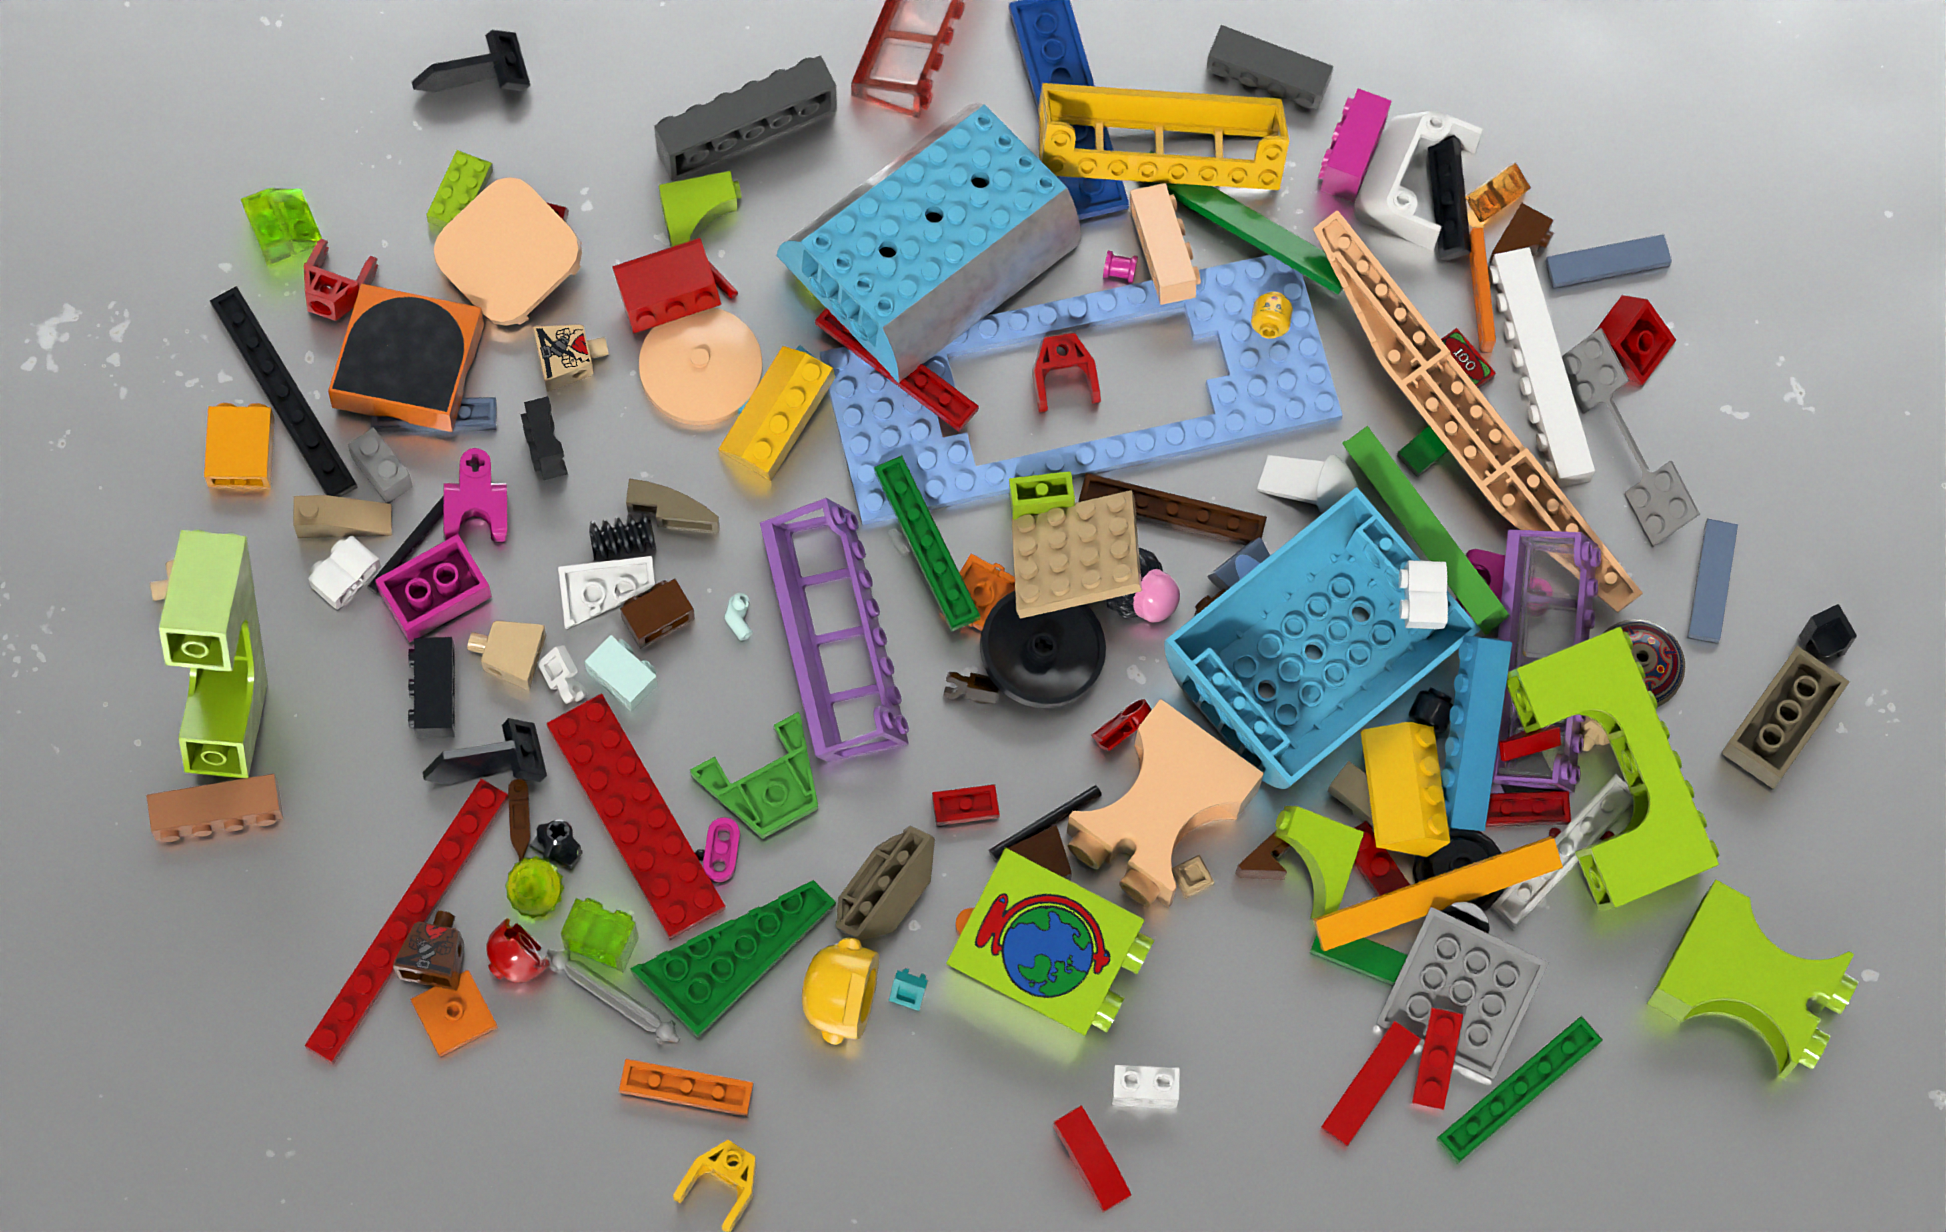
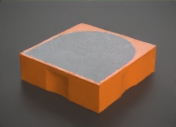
M361 283L328 389L332 408L370 416L394 417L410 424L453 432L464 395L465 377L474 361L484 327L481 307Z

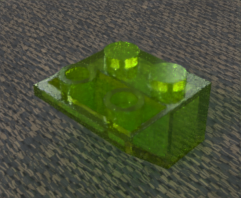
M267 188L240 199L266 265L315 247L320 239H323L302 189Z

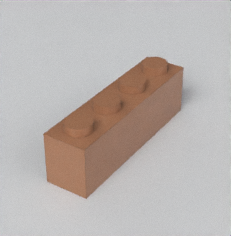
M275 774L146 795L151 832L156 840L160 839L162 842L177 841L180 839V836L193 834L195 837L210 835L213 830L225 829V831L230 832L243 829L244 825L255 823L258 826H268L276 823L278 819H283L279 785Z

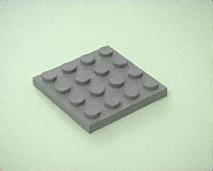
M1431 907L1376 1024L1389 1029L1393 1022L1396 1021L1421 1038L1419 1045L1424 1046L1432 1007L1462 1013L1464 1015L1454 1061L1494 1080L1549 962Z

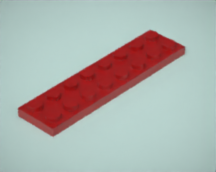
M601 693L547 722L548 730L669 940L726 909L724 902L705 873L703 866L603 694Z

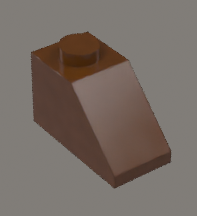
M1521 203L1493 249L1489 263L1492 262L1494 254L1530 247L1532 256H1535L1540 247L1546 249L1554 235V232L1550 231L1554 220Z

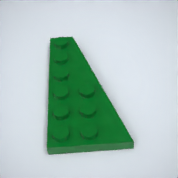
M812 880L779 896L778 899L762 907L758 906L748 911L747 914L735 920L731 919L687 940V943L670 951H664L656 955V958L643 964H637L631 967L630 971L699 1038L836 906V901Z

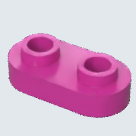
M718 818L708 828L703 867L710 880L715 882L727 881L733 876L736 868L740 830L737 823L730 818ZM721 832H727L730 834V837L723 841L718 838V835ZM718 862H722L726 866L722 871H716L713 867Z

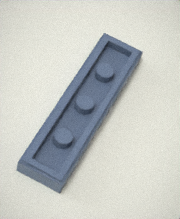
M1664 234L1547 256L1545 260L1553 288L1666 267L1672 263Z
M496 397L462 398L453 431L496 430ZM371 416V428L374 427L377 432L444 431L410 424L394 417Z
M1713 519L1706 520L1689 624V638L1719 643L1721 639L1738 524Z

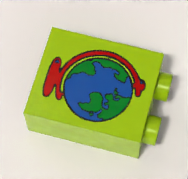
M1005 848L946 964L1086 1036L1091 1024L1108 1032L1125 999L1109 989L1121 967L1136 975L1138 974L1154 939L1139 932L1145 921L1141 917Z

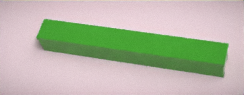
M1366 426L1349 440L1342 442L1343 446L1429 561L1446 562L1447 585L1483 633L1488 635L1489 631L1510 617L1505 607L1370 428Z

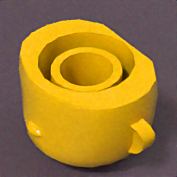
M844 938L838 944L827 946L816 953L804 978L802 988L803 1012L809 1022L818 1030H821L823 1039L834 1045L841 1043L844 1038H861L865 1031L874 999L879 968V954L877 951L862 947L861 942L857 938Z

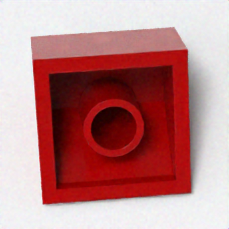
M1621 295L1595 330L1596 332L1600 328L1603 329L1626 375L1638 385H1643L1676 341V338L1648 299Z

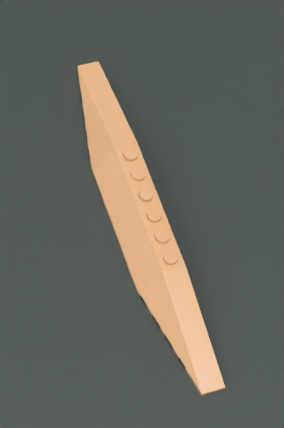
M1338 210L1315 226L1313 230L1382 367L1496 511L1519 530L1582 532L1598 544V548L1601 550V563L1599 567H1596L1595 579L1598 581L1597 596L1617 613L1643 594L1642 591L1528 448L1522 445L1452 357L1450 350ZM1560 539V540L1575 541V539ZM1539 546L1580 581L1581 569L1575 565L1574 550Z

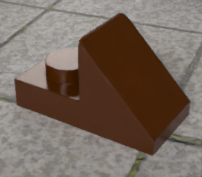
M1275 831L1237 866L1235 874L1239 878L1284 880L1287 871L1273 856L1276 858L1281 857L1291 845L1276 837Z

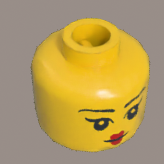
M1267 292L1259 296L1253 304L1252 328L1267 339L1283 336L1288 332L1291 325L1292 303L1279 292Z

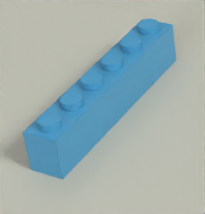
M1464 635L1463 642L1459 647L1460 664L1458 674L1454 680L1456 692L1454 705L1449 715L1451 726L1449 737L1445 743V767L1441 773L1447 822L1450 828L1485 831L1512 642Z

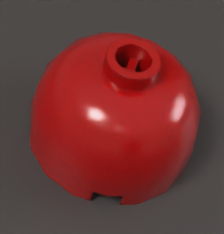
M507 918L494 929L488 938L486 951L487 957L491 962L488 968L500 980L505 977L511 982L524 983L541 974L550 965L547 956L541 959L540 955L536 952L542 949L539 943L518 923L511 927L509 925L511 919Z

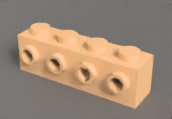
M1166 183L1130 190V210L1160 305L1196 298V285L1201 284L1198 267H1192L1190 261L1193 260L1190 243H1185L1183 239L1185 228L1182 218L1177 219L1175 214L1177 212V203L1174 194L1169 195Z

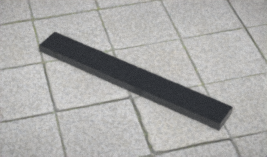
M235 286L211 299V306L324 493L329 496L342 497L358 488L355 480L238 287Z

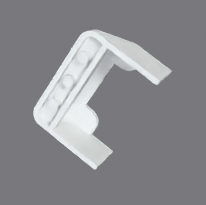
M1439 111L1394 117L1388 124L1355 200L1353 208L1355 217L1362 223L1434 251L1442 226L1414 216L1418 204L1417 197L1411 190L1400 186L1401 180L1420 137L1430 141H1445L1455 138L1460 141L1461 149L1475 154L1483 129Z

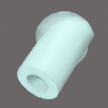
M736 593L730 598L724 616L726 623L740 641L746 640L753 634V631L744 620L750 603L748 596L744 593Z

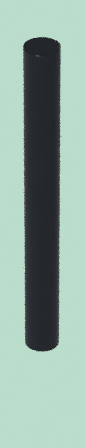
M443 496L367 587L370 591L378 594L379 591L375 579L402 565L443 516Z
M1097 785L1090 787L988 850L994 861L999 859L1005 848H1009L1043 832L1069 816L1072 811H1077L1102 796L1100 789Z

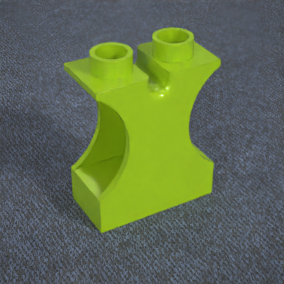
M1715 879L1702 898L1647 1004L1680 1022L1702 1014L1729 1015L1746 1022L1757 1030L1769 1044L1776 1059L1778 1074L1785 1079L1798 1063L1812 1070L1829 1042L1830 1035L1817 1029L1821 1019L1811 1014L1808 1010L1819 1014L1824 1007H1827L1841 1015L1859 981L1845 974L1854 956L1849 951L1834 958L1812 960L1791 955L1778 948L1765 936L1753 915L1750 897Z

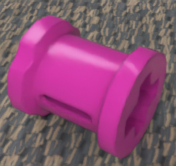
M1108 250L1103 278L1114 276L1128 279L1129 283H1133L1138 256L1133 255L1132 258L1113 255V251Z

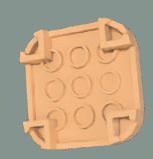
M507 177L498 179L487 186L443 228L436 238L434 256L440 270L474 306L481 307L482 314L496 325L507 326L517 323L521 325L530 319L527 315L571 273L575 276L581 267L579 264L582 256V242L577 234L530 185L521 179Z

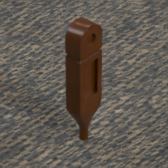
M515 779L508 786L510 839L519 856V865L521 866L524 864V856L531 842L529 790L524 780Z

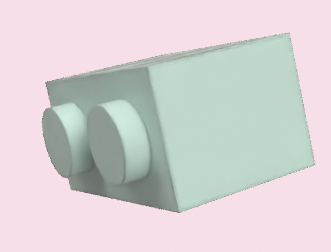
M610 635L584 661L585 668L594 679L632 712L658 686L657 676L655 675L657 671L647 660L639 661L633 655L634 650L623 639L617 641Z

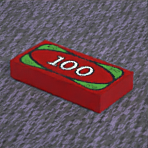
M1455 328L1441 339L1450 350L1452 357L1478 389L1495 377L1496 372L1458 328Z

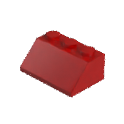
M701 238L612 266L633 333L721 305L716 283Z

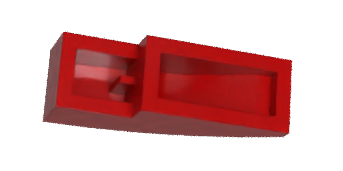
M1082 1105L1054 1121L1053 1128L1069 1152V1158L1103 1212L1132 1195L1114 1159Z

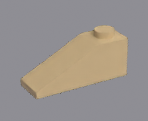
M329 495L294 496L293 526L298 538L350 537L351 535L353 537L392 535V504Z

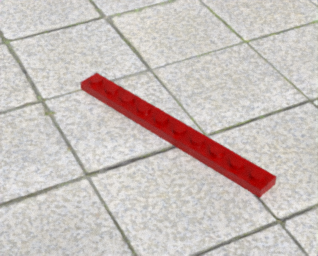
M482 778L480 779L306 1042V1049L331 1064L335 1063L395 971L393 967L394 960L413 925L416 922L427 923L508 800L507 793Z

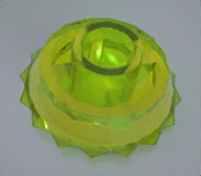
M537 855L532 858L524 857L521 862L515 863L513 869L508 873V880L505 884L507 899L511 902L512 908L518 910L522 916L528 915L531 918L537 916L545 917L548 912L555 911L556 904L562 901L561 893L565 889L561 883L563 876L558 872L557 865L551 864L548 858L541 859Z

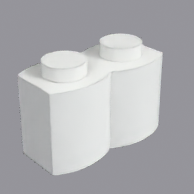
M352 535L346 540L340 539L331 549V556L325 561L320 560L316 562L309 571L308 582L310 587L336 610L346 604L357 590L367 583L381 567L379 558Z
M1408 560L1404 569L1399 571V588H1404L1405 600H1400L1399 604L1400 619H1405V628L1444 629L1448 618L1446 562Z

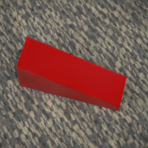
M1548 725L1529 733L1523 730L1499 742L1502 761L1562 746L1560 727Z

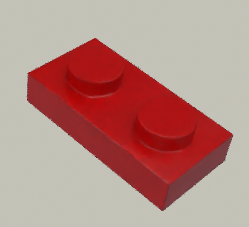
M995 784L932 792L936 826L995 819L1000 816Z

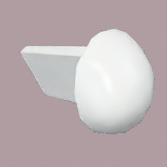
M1331 454L1325 462L1268 455L1257 490L1266 494L1317 504L1319 511L1324 513L1357 487V483L1348 466L1335 454Z

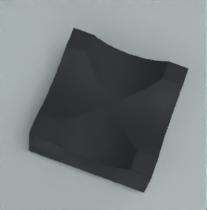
M546 396L524 402L526 413L520 415L535 472L541 470L543 480L567 475L565 461L562 459L564 457L562 444L553 435L555 426L551 415L552 409L549 397Z

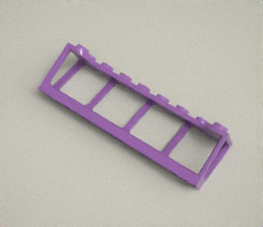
M824 498L760 522L815 756L827 762H832L909 744L906 734L909 732L907 720L901 714L899 706L902 702L901 694L894 685L892 677L894 666L886 653L887 637L879 625L877 616L880 615V609L877 601L872 596L870 587L873 586V581L869 571L865 568L863 558L866 557L863 544L858 540L856 529L859 528V524L855 514L830 499ZM823 508L824 516L785 524L787 521ZM829 525L833 532L841 536L848 568L802 577L792 534ZM851 577L862 626L816 635L805 588L810 585ZM865 635L877 684L830 694L819 646L828 642ZM879 693L882 705L875 707L873 712L877 730L842 742L833 704ZM883 736L887 738V740L851 747L876 737Z

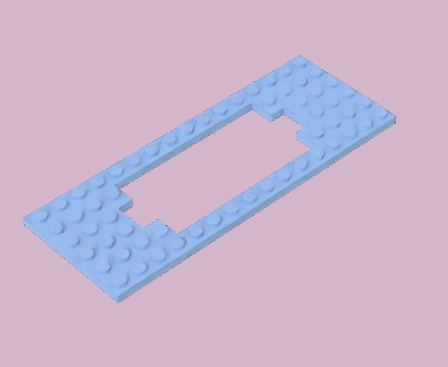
M1271 255L1199 270L1201 284L1196 285V298L1160 305L1153 280L985 316L923 365L955 388L948 361L950 357L1184 307L1193 340L1217 335L1228 375L1206 380L1205 385L1213 410L1212 415L979 466L975 465L967 432L943 437L936 414L849 349L840 347L821 351V362L832 367L836 377L828 391L861 524L867 525L896 518L874 473V467L901 455L930 511L1009 493V478L1071 471L1072 479L1085 477L1086 473L1094 475L1342 420V411L1302 274ZM1267 292L1283 294L1292 303L1293 307L1292 320L1288 332L1283 336L1273 339L1262 337L1251 325L1253 304L1256 298Z

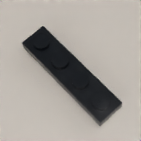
M1455 138L1428 147L1435 220L1437 225L1442 226L1438 237L1439 258L1444 261L1472 253L1460 141Z

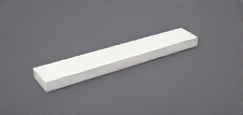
M1616 773L1555 838L1563 868L1510 886L1494 902L1490 910L1514 930L1576 865L1578 858L1575 851L1595 844L1633 804V798L1626 781Z

